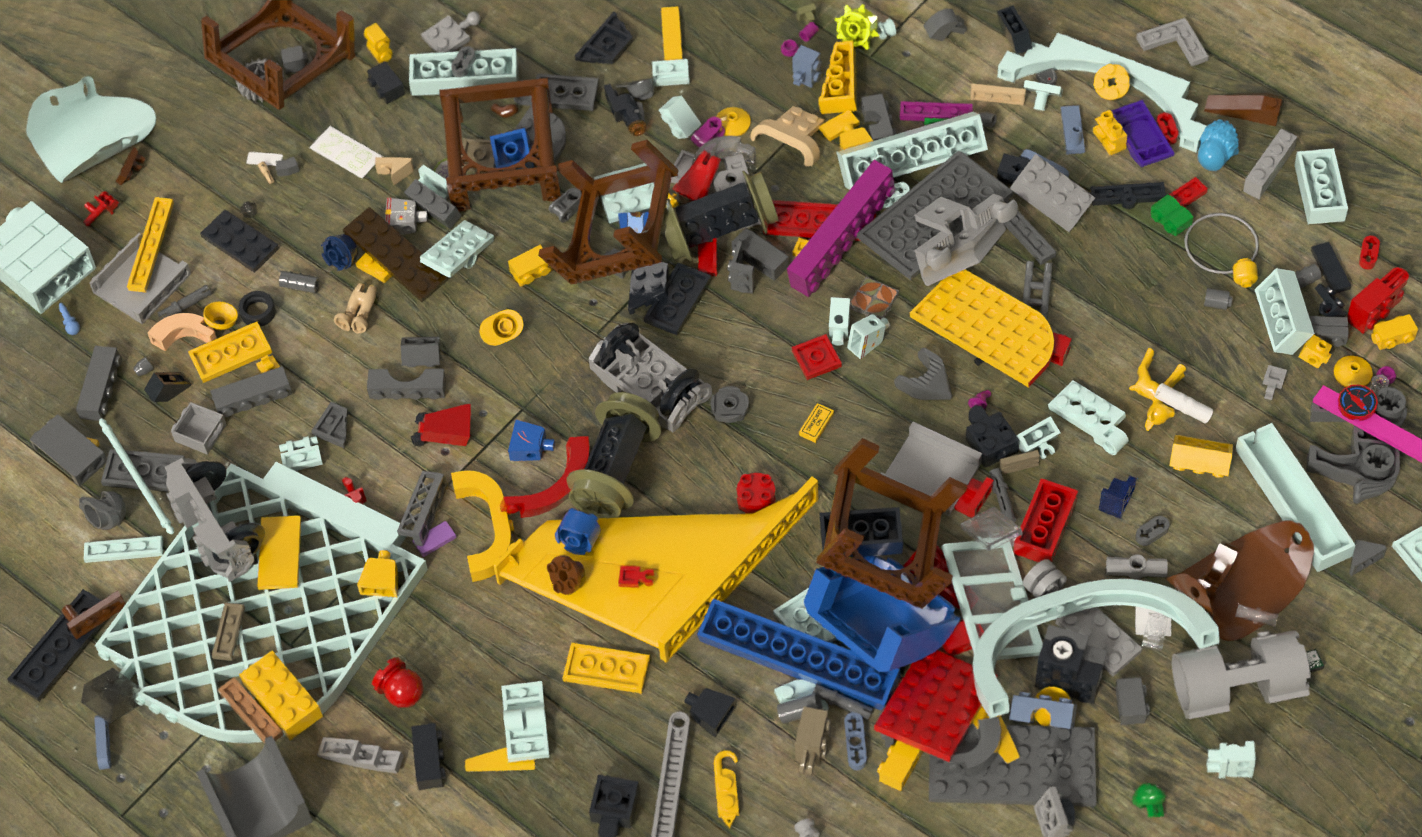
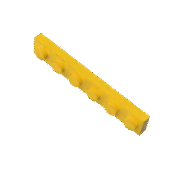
M159 197L154 199L127 284L128 291L144 293L147 291L174 205L173 199Z

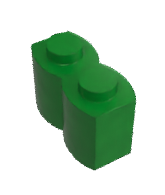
M1166 195L1151 206L1152 219L1162 224L1166 232L1174 236L1179 235L1193 224V215L1171 195Z

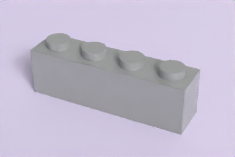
M1280 129L1246 177L1243 192L1260 200L1295 150L1296 135Z

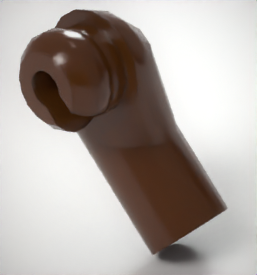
M494 103L491 107V111L502 118L513 116L519 110L515 104L502 107Z

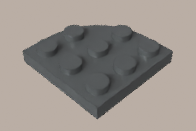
M532 105L515 128V130L526 129L530 137L531 147L535 139ZM550 113L555 164L565 148L566 131L559 117L554 113Z

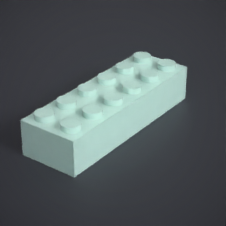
M516 48L475 51L476 59L468 73L460 78L455 77L451 69V64L458 52L410 54L409 83L412 96L439 94L441 89L518 81Z

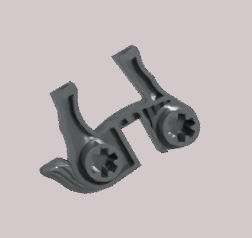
M1392 387L1380 389L1375 394L1378 401L1375 414L1401 428L1407 416L1406 399L1403 393ZM1312 399L1310 422H1347L1313 403ZM1353 425L1351 454L1335 455L1315 445H1310L1307 454L1306 472L1320 474L1336 482L1354 486L1353 502L1359 504L1367 499L1382 495L1393 488L1399 474L1400 461L1398 449L1383 441L1365 439L1367 432Z

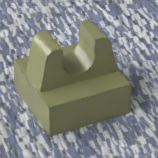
M811 3L797 8L796 17L799 22L804 20L807 25L815 20V4Z

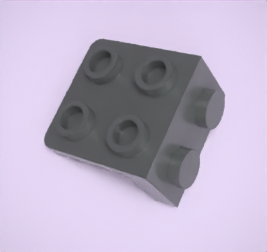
M738 240L737 245L733 247V260H729L728 271H730L728 282H731V290L753 294L755 288L754 266L743 264V240Z

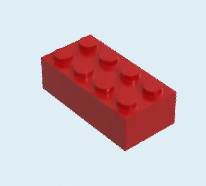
M1041 478L1014 541L1013 553L1036 562H1041L1045 559L1053 562L1077 503L1078 490Z

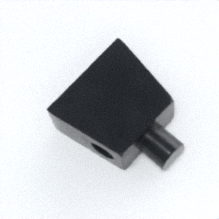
M705 688L700 696L689 692L684 703L691 706V719L714 737H717L736 708L735 698Z

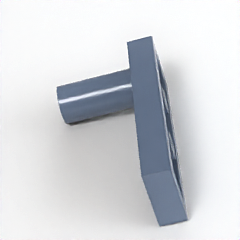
M1079 106L1061 107V118L1066 154L1085 153Z

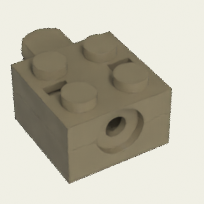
M803 707L795 741L796 761L801 762L799 773L804 774L806 764L809 763L807 774L812 775L814 765H820L821 758L825 759L826 742L830 739L831 719H828V711Z

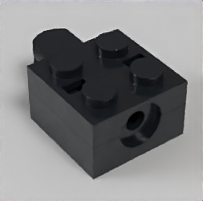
M974 406L969 410L968 420L971 425L966 427V441L972 449L982 453L981 463L984 468L999 462L1002 458L1010 457L1019 452L1020 440L1000 411L989 416L982 406Z
M604 775L597 776L589 815L591 822L599 824V837H617L619 827L632 828L640 794L638 781Z

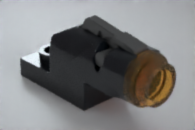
M611 83L604 85L605 98L616 123L624 121L633 136L644 134L646 124L642 103L636 102L629 93L618 96L617 90H613Z

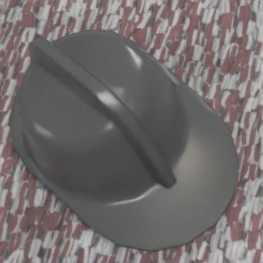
M652 78L616 85V87H626L636 100H644L654 95Z

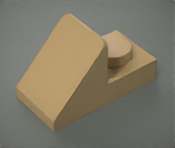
M375 158L377 174H391L393 185H396L414 170L412 158Z

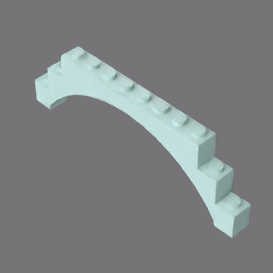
M1057 33L1049 48L1032 42L1033 48L1027 50L1024 57L1007 51L998 66L997 77L1014 83L1017 79L1051 68L1054 71L1079 70L1097 73L1100 68L1107 64H1117L1128 72L1131 86L1146 94L1165 113L1172 115L1178 130L1180 147L1197 152L1201 144L1200 136L1205 127H1207L1200 122L1193 121L1197 115L1198 104L1185 99L1188 95L1190 82L1153 69L1150 66L1137 63L1134 60L1121 57L1118 54L1105 51L1099 47L1086 44L1083 41L1070 38L1067 35Z

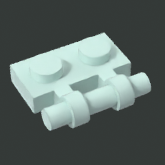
M309 436L303 437L302 440L294 442L290 440L286 441L285 444L279 445L280 452L288 451L281 453L282 464L294 471L323 465L319 446H311L318 444L317 436L311 438Z

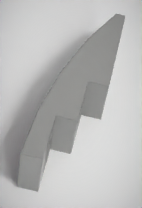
M323 737L317 753L318 757L334 762L396 774L399 772L404 757L399 751L383 750L380 746L364 745L358 740Z

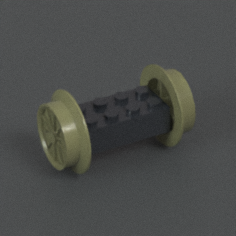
M742 171L745 183L737 184L676 207L675 211L679 223L671 202L667 199L662 229L674 260L685 256L692 262L684 236L689 248L759 221L766 234L768 225L779 221L761 172L749 176L745 171Z
M625 392L613 393L607 401L597 405L595 415L602 424L587 464L584 470H575L567 477V485L570 488L569 500L580 511L586 514H594L597 518H617L622 510L629 509L633 505L634 497L631 491L624 485L625 480L631 470V465L637 455L640 443L654 441L661 434V426L658 423L659 413L655 406L640 396Z

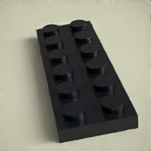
M83 589L70 605L80 615L102 600ZM62 613L7 678V681L40 702L106 621L76 640L66 624L69 621Z

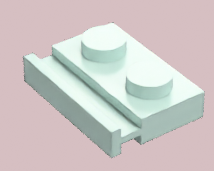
M687 59L652 62L653 77H655L653 78L654 86L689 84Z

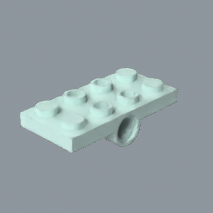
M464 220L420 256V262L451 278L462 267L472 268L477 260V255L494 241V235Z
M542 681L502 686L508 762L549 758Z

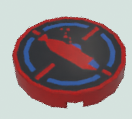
M1350 385L1344 388L1338 398L1339 411L1350 420L1359 419V421H1364L1371 418L1378 404L1375 393L1363 385Z

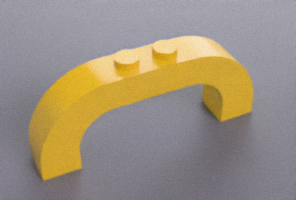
M476 471L451 473L456 499L475 496L485 500L490 507L495 532L494 542L488 550L467 556L472 582L481 581L495 575L493 566L495 560L499 556H503L507 552L508 547L513 543L511 532L514 531L513 521L508 520L507 515L511 513L500 511L503 493L499 485L491 477Z

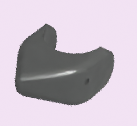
M921 348L918 351V358L928 371L918 378H908L899 375L894 380L897 389L915 399H952V392L943 360L926 348Z

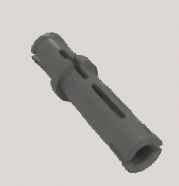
M203 285V287L179 301L172 302L169 307L157 312L159 317L167 314L161 320L174 314H180L183 310L210 296L211 292L208 290L202 293L208 289L207 285Z
M995 468L989 472L991 479L994 480L992 489L997 496L1004 524L1011 525L1016 522V518L1007 492L1008 485L1004 482L1001 469Z
M816 683L812 694L817 693L820 699L827 701L829 705L832 706L834 704L850 712L858 713L868 720L873 707L841 695L835 689L832 691Z

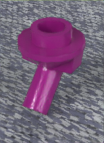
M986 390L978 393L974 398L969 399L968 405L971 408L982 406L985 409L987 407L985 399L991 396V392Z

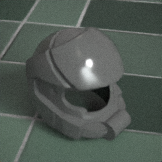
M102 491L101 500L93 497H81L79 499V508L85 514V518L98 529H112L120 525L125 518V503L122 496L116 492Z

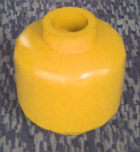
M1248 258L1239 259L1233 266L1234 282L1244 288L1251 287L1252 284L1257 282L1258 270L1256 263Z

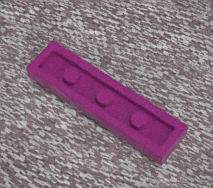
M901 101L900 120L950 119L972 112L973 104Z

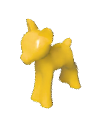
M1151 348L1147 349L1138 368V381L1135 385L1129 387V390L1136 391L1139 395L1153 401L1147 411L1146 431H1149L1153 425L1163 424L1175 415L1174 408L1168 407L1154 397L1160 384L1151 380L1148 372L1154 356V351ZM1178 364L1175 371L1163 384L1173 388L1184 378L1186 367Z

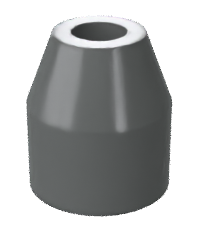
M990 112L979 113L982 125L993 128L997 119L996 114Z
M146 357L138 361L133 368L138 376L146 375L154 369Z

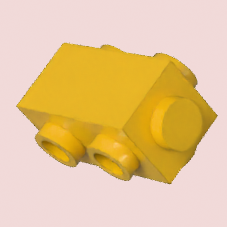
M1410 314L1400 315L1392 320L1380 321L1374 325L1371 338L1373 343L1377 344L1379 350L1391 349L1396 345L1407 344L1415 340L1418 328Z

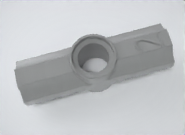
M1138 554L1130 558L1107 557L1106 575L1129 576L1135 580L1141 579L1143 576L1167 577V559L1144 558Z

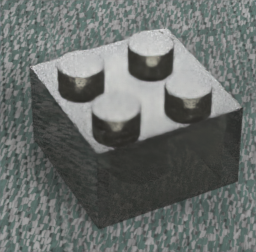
M112 667L84 684L81 703L111 724L139 706L136 698L142 688Z

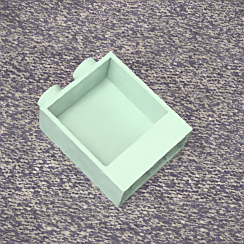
M32 201L23 208L13 209L8 214L6 222L0 226V280L40 314L96 269L89 248Z

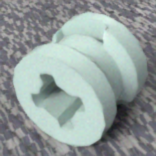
M890 18L883 23H877V32L882 40L886 39L889 35H896L895 25Z

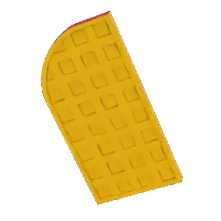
M965 269L943 279L910 312L912 319L1028 388L1047 369L1053 357L1054 337L1045 317L1035 309Z

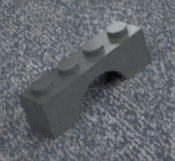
M388 369L368 370L367 391L369 399L445 398L446 376L444 369H425L421 376L409 382L395 380L389 374Z

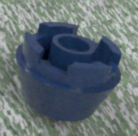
M346 234L329 236L321 244L324 250L322 253L324 261L329 266L333 265L338 268V271L349 268L358 254L356 243Z

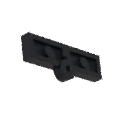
M1164 182L1090 187V194L1095 197L1092 201V206L1122 204L1125 209H1133L1136 203L1158 202L1166 196Z

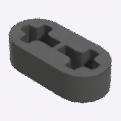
M466 46L461 48L453 60L451 69L455 77H464L473 65L476 56L472 47Z
M1157 516L1140 526L1136 531V542L1139 545L1148 546L1168 533L1169 520L1164 516ZM1157 524H1159V525H1162V524H1163V525H1164V528H1162V527L1156 528V527H1157ZM1141 534H1143V535H1147V534H1148V538H1146V537H1141Z

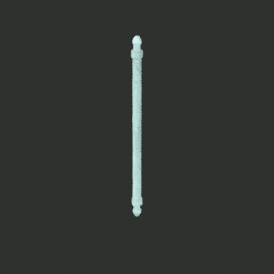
M101 418L99 425L103 427V433L112 443L141 492L161 521L162 527L166 528L167 533L173 534L174 528L171 526V521L166 517L113 433L112 427L107 425V421Z

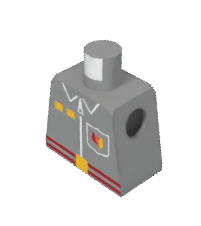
M387 198L385 221L401 235L415 233L417 231V222L428 221L427 211H418L415 201Z

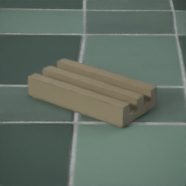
M1038 450L1000 459L1002 475L1039 466L1040 455Z

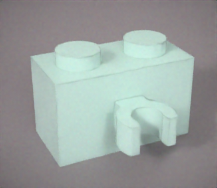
M682 96L672 97L659 109L662 119L668 123L673 135L678 139L689 137L702 125Z
M1051 416L1017 435L1020 440L1019 449L1022 454L1039 448L1040 458L1044 460L1046 458L1044 450H1049L1051 455L1055 453L1054 448L1048 445L1047 442L1055 439L1060 434V431Z

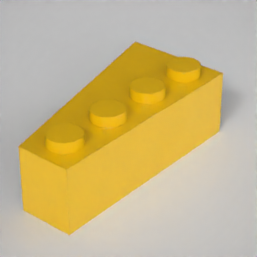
M853 41L835 42L830 66L826 73L827 77L825 83H823L822 94L818 101L821 114L839 113L847 110L857 111L856 53Z

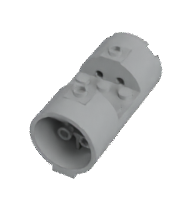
M1295 630L1277 634H1270V631L1257 633L1258 637L1252 638L1251 659L1239 660L1237 664L1224 663L1217 646H1208L1202 649L1198 647V649L1173 654V680L1185 718L1192 719L1230 711L1229 687L1257 682L1260 692L1264 696L1265 703L1310 695V686L1308 683L1306 684V679L1310 678L1309 663L1304 645L1298 643L1299 634Z

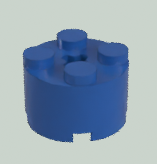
M574 508L569 509L555 532L556 541L559 544L562 542L565 545L564 549L573 554L585 555L587 551L589 553L601 532L600 525L597 522L598 518L594 514H586Z

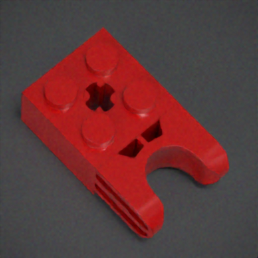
M1396 267L1381 280L1376 278L1351 300L1347 315L1348 323L1362 334L1368 330H1373L1374 325L1381 318L1385 319L1389 315L1390 310L1401 302L1404 295L1402 288L1407 284L1409 278L1408 272L1403 268Z

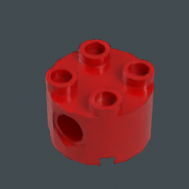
M750 473L741 476L736 488L737 504L740 511L742 510L745 514L756 513L776 502L775 485L770 475Z

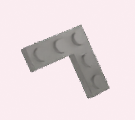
M1186 18L1137 33L1136 39L1143 51L1177 41L1191 66L1208 61L1209 56Z

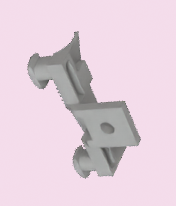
M993 194L971 210L965 205L939 197L915 214L917 222L941 231L915 249L924 284L929 286L980 263L1005 232L1006 228L1003 223L1017 215L1018 205L1013 199L1009 203H1005L1002 196ZM962 216L964 230L953 237L949 223Z

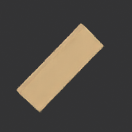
M972 84L970 100L1024 105L1026 89Z

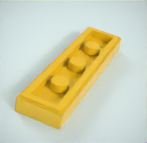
M679 7L661 8L665 61L681 60Z

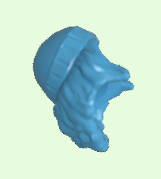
M1221 119L1214 121L1205 127L1200 136L1201 144L1198 150V161L1206 170L1218 171L1232 156L1239 153L1238 134L1234 126L1229 124V121L1223 122Z

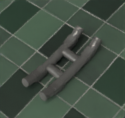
M1026 261L1023 303L1029 307H1041L1040 313L1047 320L1053 263H1045L1043 282L1032 281L1034 262ZM1031 289L1043 290L1042 299L1031 298Z

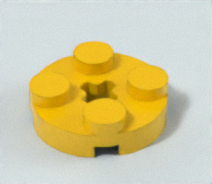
M1107 64L1096 73L1094 87L1096 92L1106 100L1120 99L1130 89V76L1120 65ZM1116 78V86L1112 85L1109 87L1108 80Z

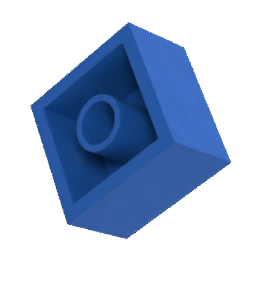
M525 128L490 137L496 168H504L518 163L532 149L530 137ZM533 162L525 164L527 168H536Z

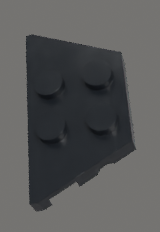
M615 11L611 13L575 54V61L614 64L633 42V36L626 30V26L619 20Z
M661 262L631 271L628 304L630 315L636 313L635 309L643 305L648 307L655 301L667 297L668 263Z

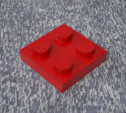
M826 334L792 347V353L807 380L842 367V363Z

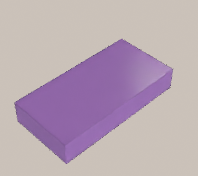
M444 521L429 530L423 546L415 545L422 557H425L454 540L456 534L449 524Z

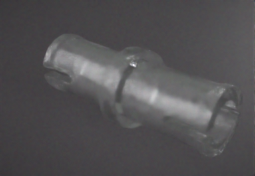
M1240 604L1236 612V617L1252 620L1256 624L1260 622L1273 627L1276 626L1279 615L1261 611V608L1258 607L1254 609Z

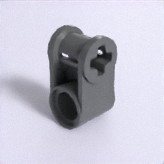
M570 188L551 203L549 212L558 216L562 223L568 221L578 212L581 191L577 188Z

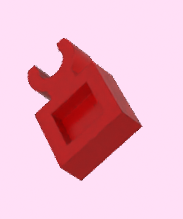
M620 565L618 585L619 587L639 588V583H643L646 586H653V580H648L646 577L654 576V570L646 569L641 572L640 566Z

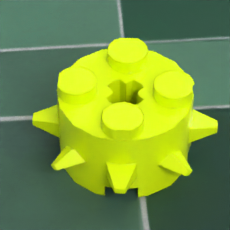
M864 4L860 8L855 9L848 5L844 6L845 14L840 18H835L837 32H839L837 38L843 39L842 42L853 41L854 47L862 45L865 49H869V41L873 37H879L877 33V16L865 9Z

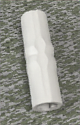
M1163 383L1158 386L1154 397L1203 423H1207L1212 416V408Z

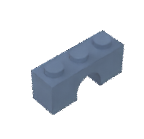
M1019 692V696L1013 695L1010 720L1033 723L1035 713L1039 709L1045 708L1051 715L1050 726L1074 729L1077 704H1071V699L1060 698L1059 702L1051 701L1052 697L1039 695V699L1031 698L1032 693Z

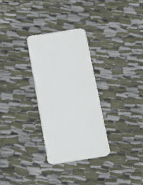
M249 152L246 163L259 164L260 162H265L266 165L276 166V161L282 160L283 155Z

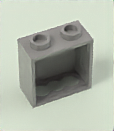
M190 402L187 408L183 409L178 422L173 425L171 433L175 442L208 455L227 424L222 414Z

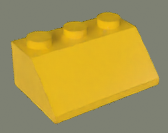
M1175 435L1170 466L1179 471L1190 469L1197 474L1207 472L1220 478L1224 477V475L1228 476L1233 444Z

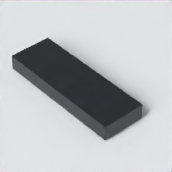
M1326 242L1312 246L1311 252L1328 286L1336 293L1350 290L1351 284L1330 243Z

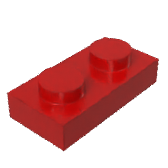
M1195 177L1169 195L1175 198L1181 206L1187 207L1205 195L1208 188Z

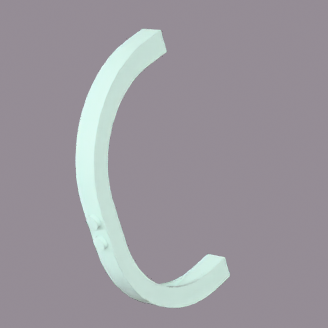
M1107 579L1086 582L1024 602L997 618L983 633L974 652L973 671L975 689L983 708L990 718L1010 712L1008 696L994 673L996 661L1004 647L1016 636L1036 625L1081 610L1108 605H1128L1150 609L1164 614L1179 623L1200 649L1219 643V628L1198 603L1185 594L1164 585L1132 579Z

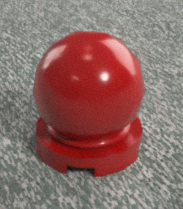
M394 657L387 661L389 665L383 671L379 669L372 681L373 689L379 694H385V697L392 705L398 708H409L422 698L423 682L415 671L406 669V664L399 657Z

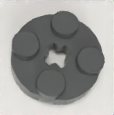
M726 386L719 389V392L711 397V411L717 421L733 423L744 420L749 409V400L747 395L741 392L739 388ZM728 402H732L734 406L727 407L725 405H727Z

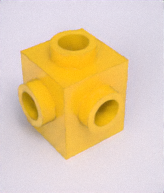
M1313 335L1306 341L1298 357L1319 368L1322 363L1326 364L1332 354L1329 351L1332 345Z

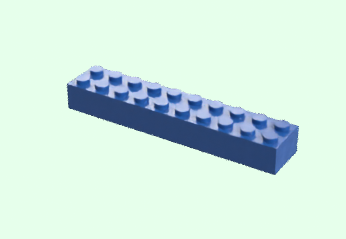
M712 599L697 633L700 642L797 679L805 680L815 685L817 683L832 691L835 689L841 695L878 710H882L888 704L901 677L899 668L878 672L851 650L716 599Z

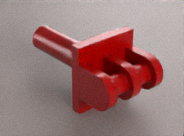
M103 191L98 197L94 196L99 203L97 207L90 202L84 205L91 212L83 221L87 227L105 209L110 214H114L113 210L118 206L119 202L109 195L107 191Z
M345 477L342 479L348 491V494L344 496L352 499L355 503L359 502L364 505L367 499L363 488L355 490L351 478Z

